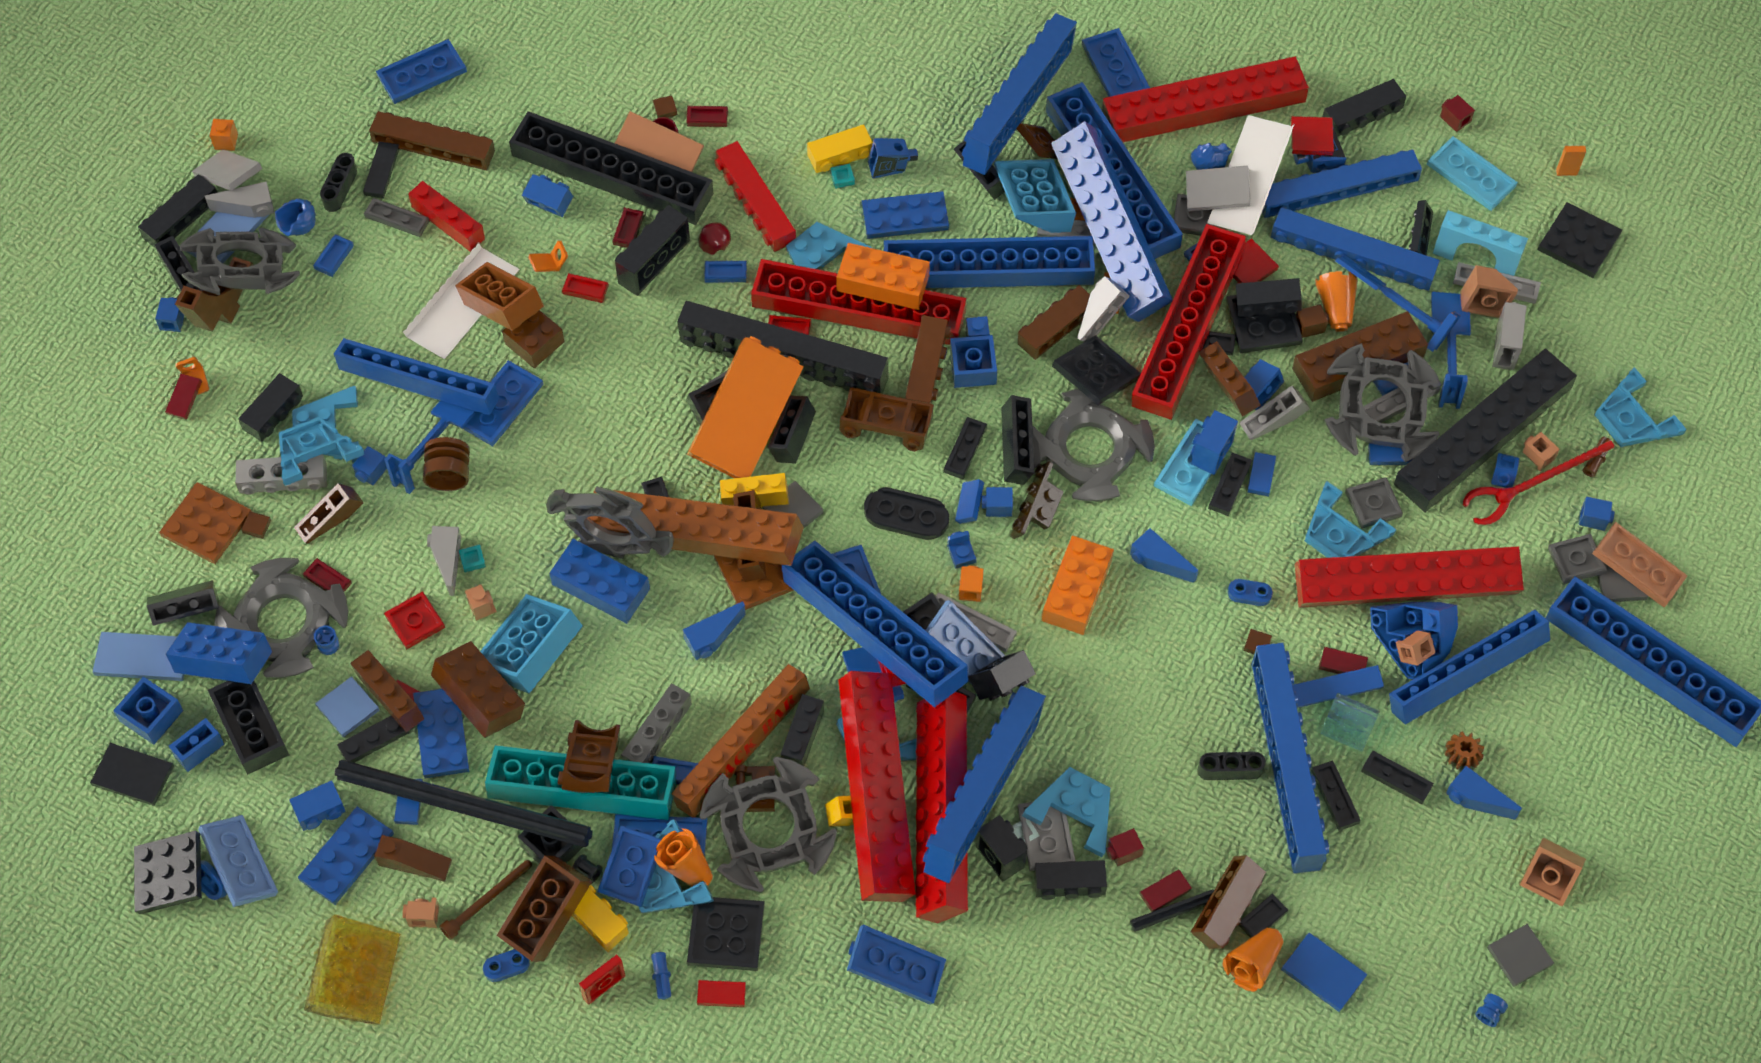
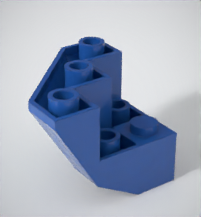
M1406 602L1370 607L1371 629L1407 679L1413 680L1438 666L1450 653L1458 629L1457 605L1442 602ZM1415 631H1422L1431 634L1435 654L1418 666L1401 662L1396 642L1398 640L1403 641Z

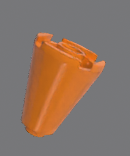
M1342 271L1322 274L1319 276L1320 280L1316 279L1315 283L1324 310L1328 314L1330 327L1335 329L1336 332L1347 331L1352 326L1358 277L1349 272V275H1342Z
M682 829V832L677 833L674 830L663 837L656 847L658 851L657 857L654 855L658 866L691 887L702 881L706 882L708 886L712 881L713 875L698 840L692 831Z
M1265 928L1226 955L1223 959V967L1227 975L1231 973L1236 978L1233 981L1236 985L1251 992H1255L1264 986L1283 945L1281 933L1274 928Z

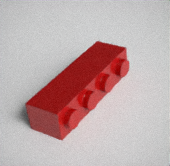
M424 181L420 182L408 193L411 207L423 216L429 217L431 223L471 252L473 248H476L478 242L481 244L485 240L483 226Z

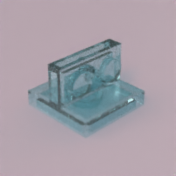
M1337 693L1320 734L1363 752L1380 711Z

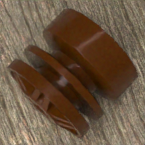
M439 437L429 440L424 448V484L439 491H456L468 485L469 445L460 439L452 437Z

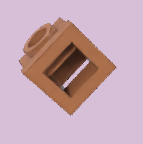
M1542 432L1535 437L1533 435L1530 436L1523 444L1525 446L1523 453L1538 466L1537 469L1539 471L1552 463L1560 450Z
M481 584L465 591L468 604L476 621L497 612L489 590L484 591Z
M1415 631L1403 641L1398 640L1396 642L1400 660L1404 663L1418 666L1435 654L1431 634L1427 632Z
M432 898L431 902L426 899H415V901H408L407 904H404L403 918L406 919L409 927L437 928L439 914L437 898Z

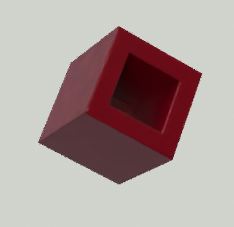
M1457 95L1452 99H1447L1442 104L1440 117L1452 129L1458 132L1471 123L1475 110Z
M1134 828L1109 838L1106 848L1109 859L1111 861L1114 860L1117 867L1142 857L1144 847Z

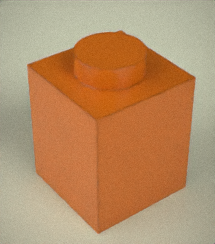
M213 119L210 138L215 150L235 151L238 132L234 120Z
M973 565L962 566L959 600L981 602L984 568Z

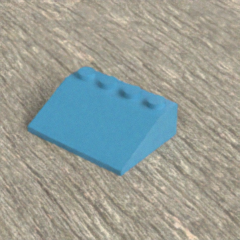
M1054 159L994 162L1016 219L1051 233L1071 232L1076 212Z
M526 594L480 652L509 685L530 693L583 625L571 609Z

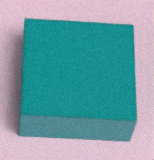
M850 164L830 168L835 189L855 185V178Z
M480 545L459 550L464 573L486 567Z

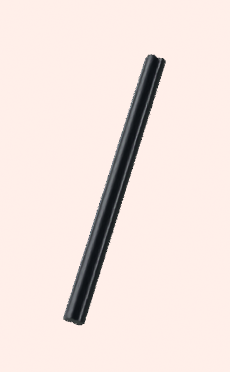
M340 760L338 767L335 768L337 780L578 846L587 847L589 840L592 838L593 831L591 827L346 760Z

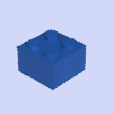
M993 335L950 338V358L954 388L997 385V364Z
M1214 410L1211 417L1207 416L1202 425L1204 429L1201 433H1197L1192 444L1194 446L1190 453L1193 456L1191 464L1215 475L1234 441L1238 421Z
M142 677L113 711L119 722L154 745L184 710L178 699L145 677Z

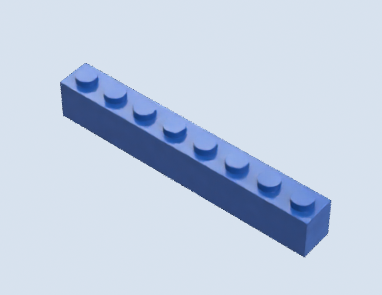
M1414 150L1400 151L1388 156L1382 155L1368 161L1362 160L1351 165H1342L1331 170L1325 169L1310 175L1304 174L1294 179H1284L1281 182L1272 184L1262 214L1264 218L1278 215L1281 207L1297 211L1419 181L1422 168Z
M1282 207L1271 233V238L1278 242H1285L1299 249H1305L1317 255L1335 260L1339 257L1347 256L1364 269L1374 272L1379 276H1386L1397 282L1406 283L1427 291L1430 290L1440 262L1438 259Z
M343 338L334 352L339 370L489 416L499 401L494 383Z
M1536 610L1529 612L1389 693L1391 712L1406 725L1550 641L1549 621Z

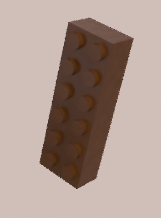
M1409 312L1401 313L1295 355L1292 369L1310 400L1313 402L1341 391L1346 375H1329L1327 370L1342 353L1361 343L1365 350L1362 354L1364 359L1368 357L1398 361L1405 364L1408 362L1407 353L1410 350L1424 358L1428 343Z

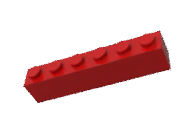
M735 141L716 150L714 162L717 169L723 171L728 186L731 185L733 187L736 199L742 201L746 214L748 216L751 215L756 230L762 232L765 244L771 246L774 252L785 248L796 238V230L739 142Z

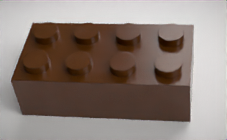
M472 641L434 660L431 676L484 738L521 719L525 702Z
M545 855L496 936L532 962H544L592 881L557 856Z

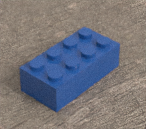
M572 539L549 573L553 586L626 624L650 590L649 578L575 539Z
M187 622L167 651L166 656L174 673L252 684L271 655L272 650L265 634L261 632Z

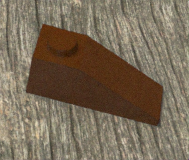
M338 483L294 529L304 543L308 544L348 519L364 502L353 487Z
M385 835L381 836L375 853L376 861L381 867L440 881L446 880L452 862L451 858L406 840Z

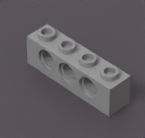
M323 454L298 463L297 466L301 472L306 473L303 475V479L284 486L282 477H278L282 474L281 457L236 460L235 483L239 493L248 495L255 492L274 493L282 490H317L327 487V463Z

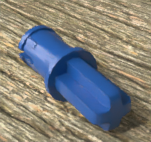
M656 952L651 955L654 969L652 978L656 983L657 997L666 1000L671 997L669 982L671 973L667 968L666 953Z

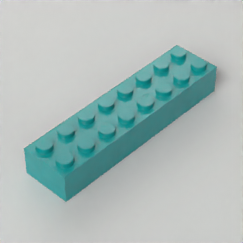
M496 745L494 747L485 780L487 799L669 820L673 802L671 793L675 790L677 783L675 766L614 759L608 792L578 793L562 790V785H558L559 772L564 769L567 754Z

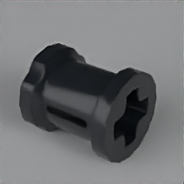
M585 854L580 855L572 868L591 880L592 883L599 878L603 870L602 866H596L589 861Z

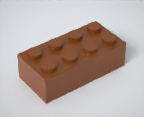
M489 262L484 263L455 285L465 306L511 331L518 328L525 320L535 315L537 311L544 307L535 286Z

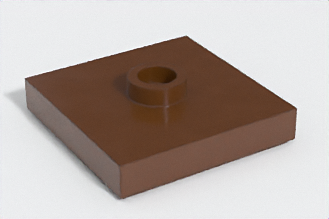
M1024 123L1018 125L1016 129L1039 157L1058 159L1051 145L1055 139L1044 126Z

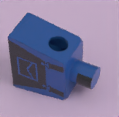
M1333 128V156L1294 154V161L1296 165L1307 163L1310 172L1318 173L1325 169L1331 170L1345 165L1346 157Z
M875 138L868 159L872 178L903 173L908 161L918 160V151L916 148L908 149L904 139Z

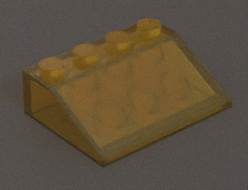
M336 914L326 920L304 1011L330 1018L379 1025L401 934Z

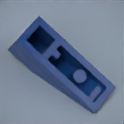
M1151 528L1132 544L1130 555L1137 564H1142L1147 569L1189 582L1196 581L1198 569Z
M743 601L683 629L684 640L695 660L711 656L746 615Z
M1467 766L1453 780L1446 792L1451 801L1462 805L1464 808L1513 820L1518 817L1522 810V807Z

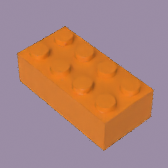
M848 243L837 274V291L919 310L929 278L930 262Z
M1072 535L1042 613L1043 622L1084 635L1110 568L1114 549Z

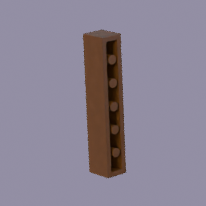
M378 111L369 129L371 140L374 143H379L380 141L399 144V148L402 150L487 171L495 153L493 140L486 136L480 137L466 131L460 132L449 127H440L429 122H420L409 117L396 116L389 112Z

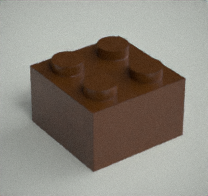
M540 310L525 320L518 328L512 331L505 328L502 331L505 345L534 369L565 342L562 328Z

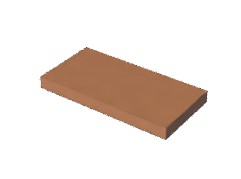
M631 111L615 144L693 172L704 148L703 144Z
M1617 522L1614 523L1592 553L1662 607L1669 603L1687 578L1685 573Z

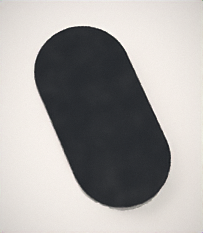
M883 487L878 489V491L871 492L864 502V514L867 521L879 529L919 539L932 540L943 535L949 526V512L941 501L934 498Z

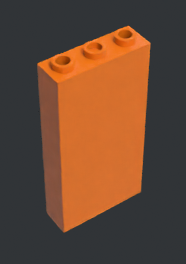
M752 336L750 338L745 337L742 340L687 453L688 456L734 479L751 477L804 367L799 364L800 361L791 356L786 358L780 354L781 351L771 346L767 348L761 345L762 342Z

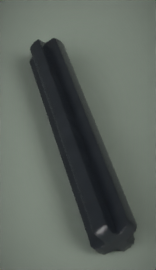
M1214 889L1130 920L1131 928L1136 932L1206 906Z

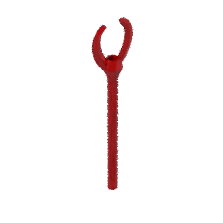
M1609 440L1515 487L1475 488L1466 494L1463 499V506L1467 507L1470 500L1479 495H1495L1496 501L1500 504L1496 511L1487 518H1473V522L1476 524H1492L1504 515L1511 500L1517 494L1615 447L1614 443Z

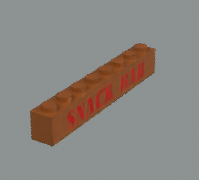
M790 664L780 672L671 793L678 809L692 818L697 816L702 809L704 798L711 785L723 773L730 779L737 766L742 765L800 701L802 694L805 695L809 691L810 687L806 674Z

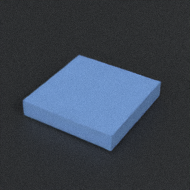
M352 676L315 703L316 707L343 738L380 711L379 707Z

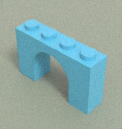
M1448 210L1433 254L1453 260L1459 245L1464 243L1478 244L1494 254L1496 258L1494 269H1497L1500 273L1514 276L1528 238Z

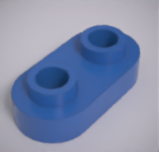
M1235 579L1228 587L1229 598L1237 603L1265 606L1270 603L1273 595L1272 588L1262 582ZM1236 587H1241L1243 590L1239 591ZM1262 590L1265 594H1260L1258 591Z
M201 860L202 892L212 900L225 897L227 892L217 870L209 862Z
M513 949L488 958L483 965V972L489 981L499 982L526 972L530 966V960ZM516 957L522 958L518 963L513 962ZM493 965L499 966L497 970H491Z

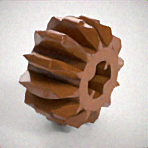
M1463 731L1460 732L1459 736L1454 734L1450 738L1451 741H1447L1445 745L1447 748L1445 756L1450 757L1449 764H1457V770L1461 766L1464 768L1465 766L1476 768L1479 762L1483 760L1484 746L1479 745L1480 738H1472L1473 733H1470L1468 736Z

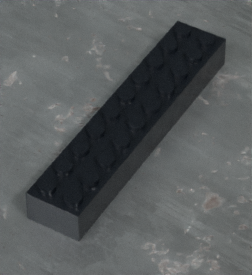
M529 111L509 141L513 157L657 211L664 210L669 205L688 217V223L694 225L699 221L714 194L712 179Z
M685 301L677 321L680 342L686 346H696L703 348L707 352H717L725 357L734 358L742 340L745 337L750 338L752 336L762 342L761 345L767 348L771 346L778 349L784 357L788 358V356L799 360V364L804 366L799 376L804 379L823 382L829 387L837 386L847 392L852 387L883 394L889 378L888 357L690 301Z
M1545 348L1398 471L1394 485L1426 513L1571 390L1577 375Z

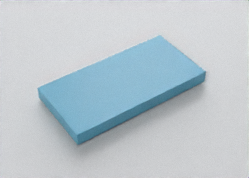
M1454 136L1426 164L1490 211L1518 183Z
M1198 419L1194 420L1154 482V487L1190 506L1193 505L1212 475L1191 464L1193 456L1190 453L1194 446L1192 444L1196 434L1201 433L1204 429L1202 428L1204 422Z

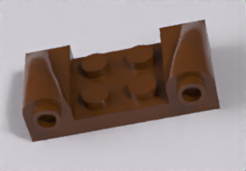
M850 387L846 407L840 418V432L847 438L859 437L862 429L902 437L903 446L909 451L922 450L933 417L934 404Z
M575 720L573 731L569 732L567 745L569 748L564 769L559 772L558 785H562V790L578 793L609 791L613 762L620 740V725L616 724L605 730H595L587 727L580 720Z

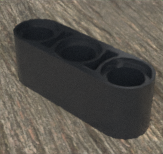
M341 153L337 156L320 191L323 206L329 212H335L341 208L357 175L355 160L350 153Z
M1259 752L1205 753L1200 758L1197 772L1204 780L1258 779L1263 774L1266 760ZM1256 763L1259 768H1252L1249 764ZM1204 764H1210V765H1212L1214 768H1213V769H1207V768H1205L1203 765H1204ZM1226 764H1234L1237 768L1231 769Z

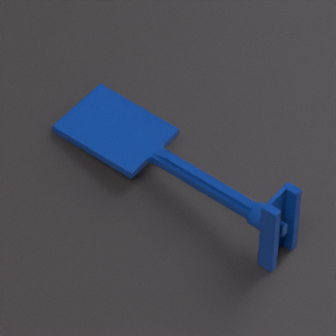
M1343 256L1336 259L1338 264L1373 289L1381 290L1386 297L1426 324L1428 329L1434 332L1427 347L1432 352L1440 347L1461 317V315L1453 311L1447 315L1443 322L1436 318L1433 319L1397 292L1386 287L1387 284L1349 257Z
M1431 292V317L1433 319L1436 318L1443 322L1447 315L1453 311L1461 315L1447 335L1448 374L1445 375L1438 400V406L1443 408L1444 403L1456 404V409H1460L1468 377L1467 375H1457L1456 335L1470 336V312L1462 311L1460 294Z
M439 401L432 409L431 414L441 420L407 459L402 460L390 453L384 459L392 486L397 487L401 483L404 485L406 493L410 494L415 489L410 471L424 454L425 444L429 440L438 438L449 424L463 429L476 414V411Z

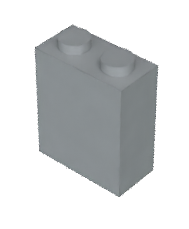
M1505 302L1497 323L1492 367L1514 370L1522 350L1526 305L1516 302Z

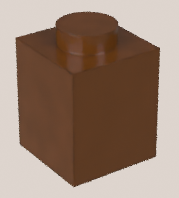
M1321 304L1303 308L1302 311L1296 312L1302 338L1325 333L1327 324H1329V317L1327 312L1323 311Z

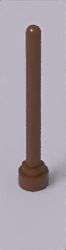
M525 860L457 918L443 922L439 926L443 934L449 940L455 938L458 935V931L461 930L460 926L532 867V862Z

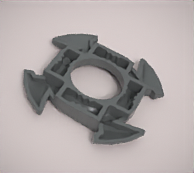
M209 228L193 234L180 244V251L196 252L197 272H186L182 274V277L194 286L220 295L218 285L232 289L265 290V294H269L285 288L300 276L299 271L282 273V253H290L296 248V244L289 238L265 228H259L261 238L258 237L256 232H215L214 236V231ZM230 251H247L259 254L263 259L254 266L239 268L225 265L216 257L219 254Z
M1362 343L1349 348L1337 357L1327 370L1329 375H1346L1341 387L1339 419L1336 420L1330 417L1324 420L1331 434L1342 447L1355 456L1358 454L1357 437L1367 443L1401 448L1403 451L1401 458L1405 462L1414 459L1439 436L1438 431L1420 432L1424 426L1427 414L1428 388L1434 390L1442 386L1438 376L1426 360L1413 350L1407 353L1408 365L1398 361L1368 357L1364 359L1362 354L1365 350ZM1376 380H1386L1397 385L1406 399V411L1402 419L1390 424L1380 423L1372 419L1366 413L1362 404V393L1367 384Z
M1079 389L1061 393L1064 401L1070 402V404L1052 422L1046 435L1044 436L1032 426L1034 468H1037L1045 460L1046 463L1049 461L1054 463L1052 467L1070 482L1081 486L1072 494V498L1075 500L1092 502L1119 497L1117 485H1112V483L1131 464L1136 449L1149 463L1153 461L1155 444L1148 420H1140V424L1134 425L1109 407L1102 404L1096 405ZM1096 427L1105 431L1110 436L1114 444V451L1102 463L1095 465L1083 464L1069 454L1066 446L1068 437L1079 428Z
M596 486V493L570 494L565 492L564 489L553 491L548 497L546 503L547 512L549 514L564 512L565 517L563 520L580 537L578 541L600 553L624 559L625 554L650 553L652 548L656 550L657 554L665 557L673 547L672 532L656 531L651 521L641 510L643 507L641 502L614 490ZM600 516L614 520L623 525L630 534L608 530L588 517Z
M276 558L251 566L253 574L259 575V577L239 601L234 616L220 605L216 609L215 626L261 632L258 627V618L262 609L268 603L280 598H291L299 601L305 607L306 621L295 635L285 639H274L266 636L272 650L267 660L273 662L263 673L266 678H285L313 669L314 667L310 659L305 657L316 645L314 640L315 631L321 626H329L330 616L342 628L347 627L349 611L347 599L341 585L333 584L330 590L324 591L300 576L287 573L299 563L298 558Z
M774 757L773 762L781 777H777V775L765 776L731 788L728 785L729 779L722 773L711 785L704 798L700 813V819L704 820L721 811V829L731 862L729 864H721L717 871L730 882L744 889L756 892H763L764 888L755 872H772L806 862L809 865L808 871L815 875L826 863L832 852L837 830L832 829L816 838V818L805 788L807 786H814L820 779L808 768L793 760ZM774 799L780 801L791 811L794 818V831L783 845L775 848H762L752 843L746 836L743 829L744 814L753 803L759 800Z

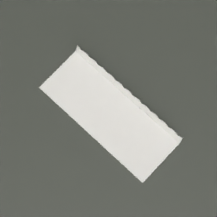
M1250 115L1247 116L1229 167L1248 166L1250 206L1212 209L1208 224L1249 235L1255 232L1294 125L1289 126Z
M478 242L476 248L472 249L470 255L464 259V262L458 266V269L452 273L451 277L446 280L445 284L440 287L439 291L434 294L433 298L426 304V307L422 308L420 314L414 318L413 322L408 325L403 333L407 338L445 359L482 315L464 305L455 285L486 262L514 276L520 269L483 249Z

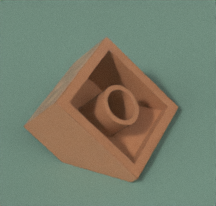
M1476 265L1460 291L1462 311L1500 318L1505 302L1511 303L1518 293V289L1497 269Z
M1543 838L1520 886L1563 906L1586 859Z

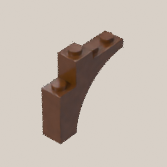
M233 257L229 266L242 268L254 266V264ZM218 285L220 295L205 290L183 286L175 305L195 327L213 332L218 320L232 324L240 307L237 301L243 289H232Z

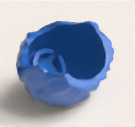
M1211 143L1198 145L1191 153V160L1197 170L1224 168L1232 150L1224 143H1221L1219 146H1212Z
M301 198L291 200L275 211L277 227L286 236L306 234L315 226L316 213L313 205L308 200Z

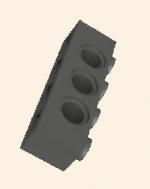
M671 683L622 752V760L651 764L653 757L657 756L691 707L690 693Z

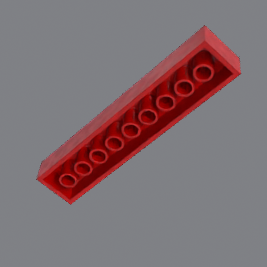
M1294 56L1103 98L1101 111L1121 141L1128 142L1305 103L1309 87L1298 60Z
M1209 224L1205 225L1133 390L1132 407L1172 420L1199 358V352L1205 344L1243 255L1246 236Z
M765 259L760 261L751 292L752 307L918 339L922 315L948 320V326L952 327L950 338L960 337L966 313L967 298L925 290L919 310L837 291L838 273ZM950 338L945 340V344L950 345Z
M1519 546L1299 559L1295 563L1299 608L1516 595L1524 590Z
M850 671L838 681L861 901L904 902L916 895L892 677L890 673Z
M954 692L936 707H933L925 699L917 702L916 918L937 924L968 911V851L950 883L924 873L925 862H923V857L928 849L926 844L930 835L937 833L936 826L941 817L945 819V811L949 802L955 801L956 798L954 796L959 785L964 786L965 784L963 780L967 773V695Z

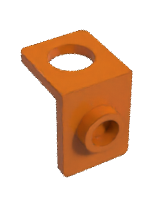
M557 241L551 253L529 254L528 258L535 272L560 271L568 254L562 241ZM559 249H560V251H561V259H560V260L558 259V255H557Z
M191 357L175 364L182 374L202 380L197 395L209 391L203 365L196 357ZM186 364H194L190 367H183Z

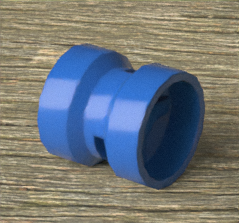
M321 626L315 631L314 640L319 652L324 655L334 654L340 646L335 630L330 626Z
M1488 993L1483 1000L1484 1005L1478 1008L1475 1015L1482 1023L1496 1027L1500 1021V1014L1505 1013L1508 1004L1499 996Z

